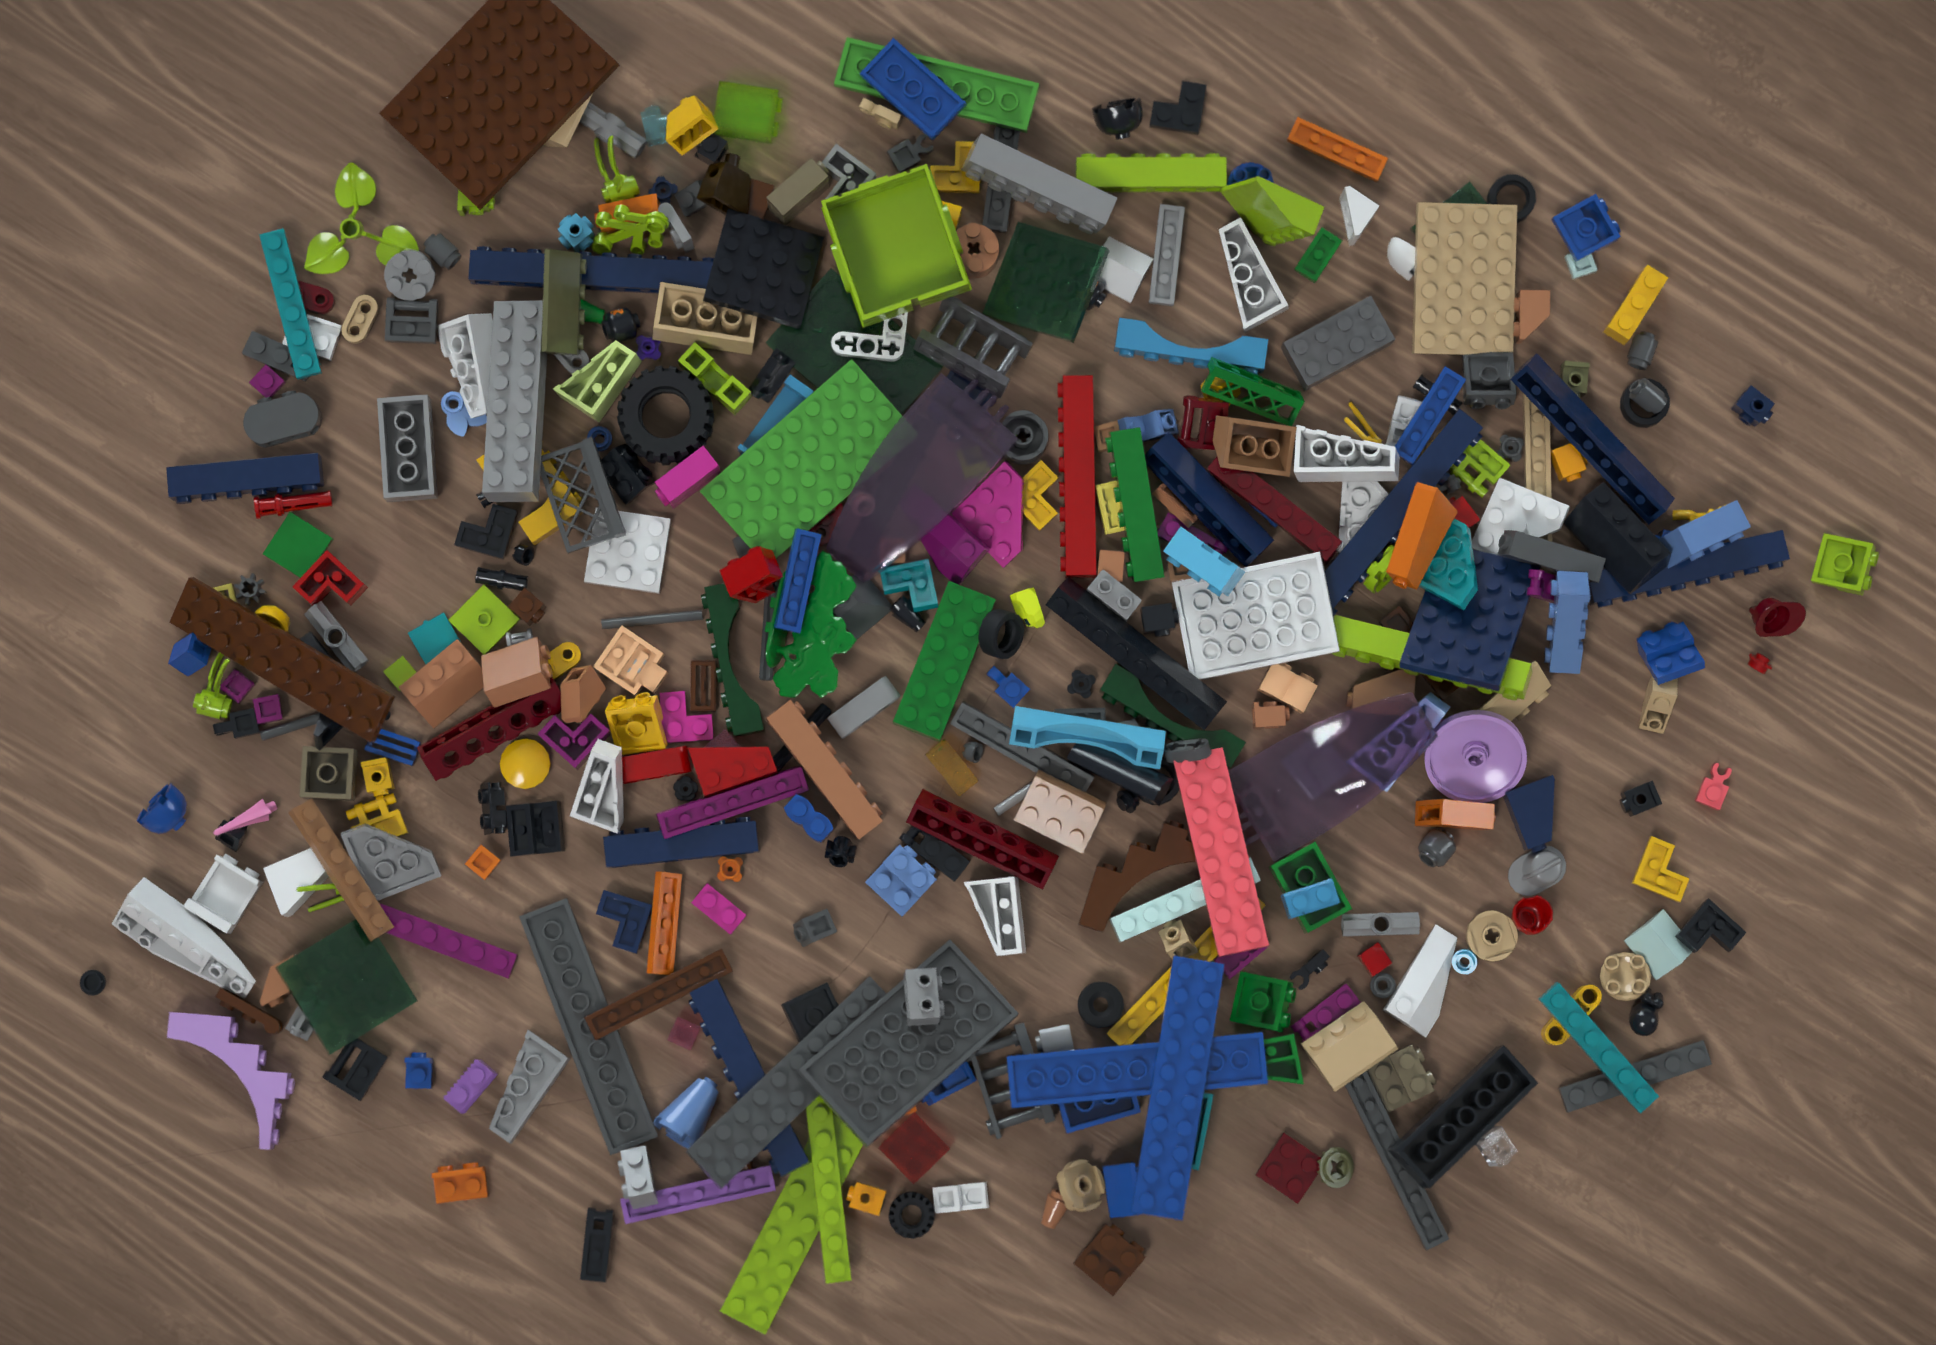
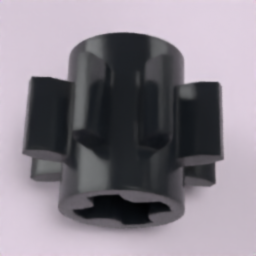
M837 836L833 841H827L824 857L829 858V862L835 867H845L848 862L854 863L857 846L852 845V841L849 838Z

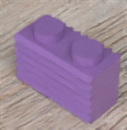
M474 1060V1063L471 1064V1067L467 1068L461 1079H458L457 1083H454V1087H451V1091H447V1095H444V1100L461 1114H464L498 1074L482 1060Z

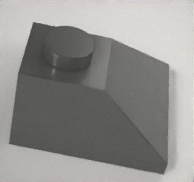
M863 570L851 576L856 584V589L849 599L833 609L834 616L843 618L847 625L846 630L851 632L856 640L890 613L889 608L892 606Z

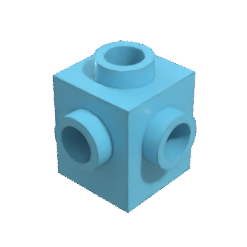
M575 213L573 216H566L559 223L560 227L557 230L560 237L558 240L567 250L572 248L574 252L584 251L593 243L595 236L592 229L594 226L586 216L581 218ZM577 227L580 228L577 234L571 233Z

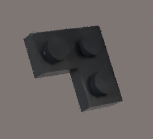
M1182 81L1178 105L1153 101L1149 127L1198 135L1207 85Z
M492 504L486 528L461 521L454 545L504 560L518 511Z
M1708 898L1675 937L1693 953H1696L1709 937L1713 938L1727 952H1730L1747 932Z

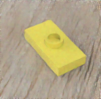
M1116 481L1095 485L1105 535L1124 531V527H1119L1117 513L1121 512L1120 502L1116 503L1113 488L1117 487Z

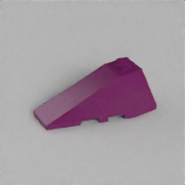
M916 484L900 500V507L938 571L951 582L961 585L990 548Z

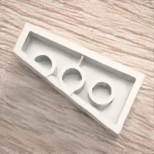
M1241 217L1220 228L1219 233L1244 332H1247L1289 309V306Z
M1296 425L1294 474L1298 482L1399 481L1400 457L1396 447L1367 440L1360 441L1351 439L1349 436L1333 435L1327 433V431L1311 430L1305 428V426Z

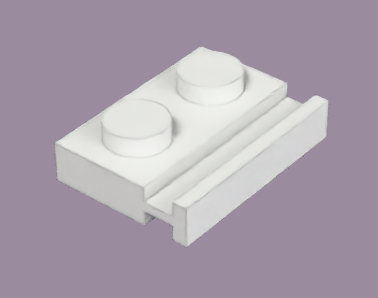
M307 314L318 357L331 361L339 340L342 325ZM284 337L282 344L288 346L286 337Z

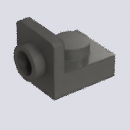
M828 909L810 915L793 924L794 936L801 943L802 947H806L837 932Z

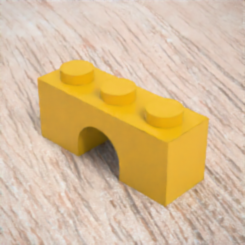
M1647 264L1640 272L1628 295L1614 313L1603 333L1625 345L1669 277Z

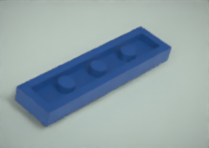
M1446 366L1442 369L1394 446L1399 457L1411 465L1418 458L1466 381L1465 378Z
M798 528L795 529L774 628L797 634L801 632L822 534Z

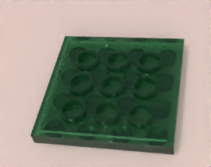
M1018 222L982 314L995 320L1074 343L1109 254V249Z
M357 919L275 968L328 1055H331L418 1001L379 937L370 941Z

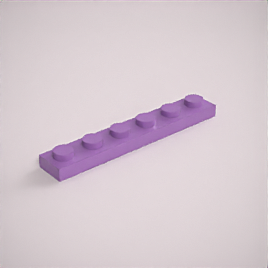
M768 1165L739 1172L722 1189L711 1179L657 1190L658 1204L633 1209L629 1199L621 1198L620 1202L625 1224L776 1191L772 1168Z

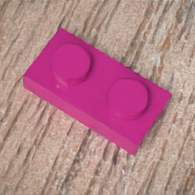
M708 883L691 902L730 935L747 916Z

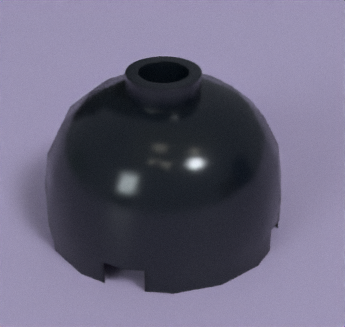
M1141 98L1108 102L1107 108H1102L1101 104L1092 108L1096 126L1106 135H1115L1116 140L1130 137V132L1139 127L1143 117Z

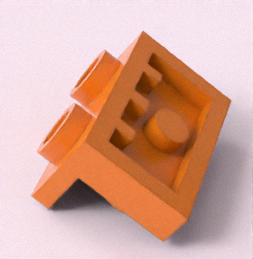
M478 1162L463 1164V1169L453 1170V1165L437 1167L438 1172L431 1173L432 1178H434L436 1204L489 1197L485 1166L479 1167Z

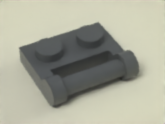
M387 297L385 342L436 344L438 299L408 301ZM395 310L429 311V316H395Z

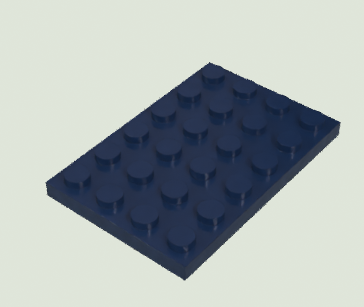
M1473 550L1478 591L1466 608L1462 610L1425 590L1400 660V668L1499 692L1531 599L1527 595V587H1530L1531 579L1528 578L1529 570H1540V567L1515 561L1507 557Z

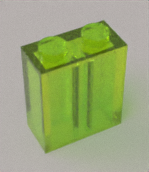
M719 81L714 119L718 130L714 134L722 137L772 144L773 137H778L779 122H775L777 112H782L783 98H779V90Z

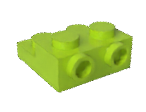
M1824 533L1811 582L1863 596L1864 590H1870L1872 576L1869 575L1871 566L1875 567L1877 565L1879 552L1875 551L1876 547L1873 543Z

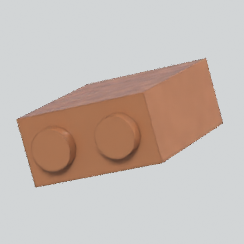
M538 637L481 656L484 692L494 708L551 688L550 677H553V673L548 663V660L551 659L550 651L547 645H542Z

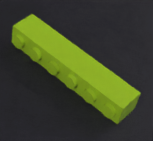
M1090 153L1076 157V178L1104 192H1220L1222 187L1227 186L1226 157H1220V154L1209 153L1205 157H1195V154L1192 153L1181 154L1180 157H1171L1167 153L1156 154V157H1146L1145 154L1141 153L1131 154V157H1121L1120 154L1116 153L1107 154L1106 157H1096L1095 154Z

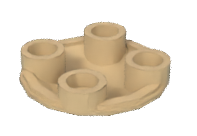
M1628 952L1617 953L1608 956L1601 967L1600 981L1602 987L1608 995L1617 1000L1630 1001L1637 999L1646 992L1650 985V969L1641 955Z

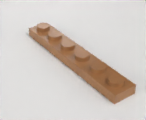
M311 798L288 812L369 940L373 941L393 929V924L313 799Z

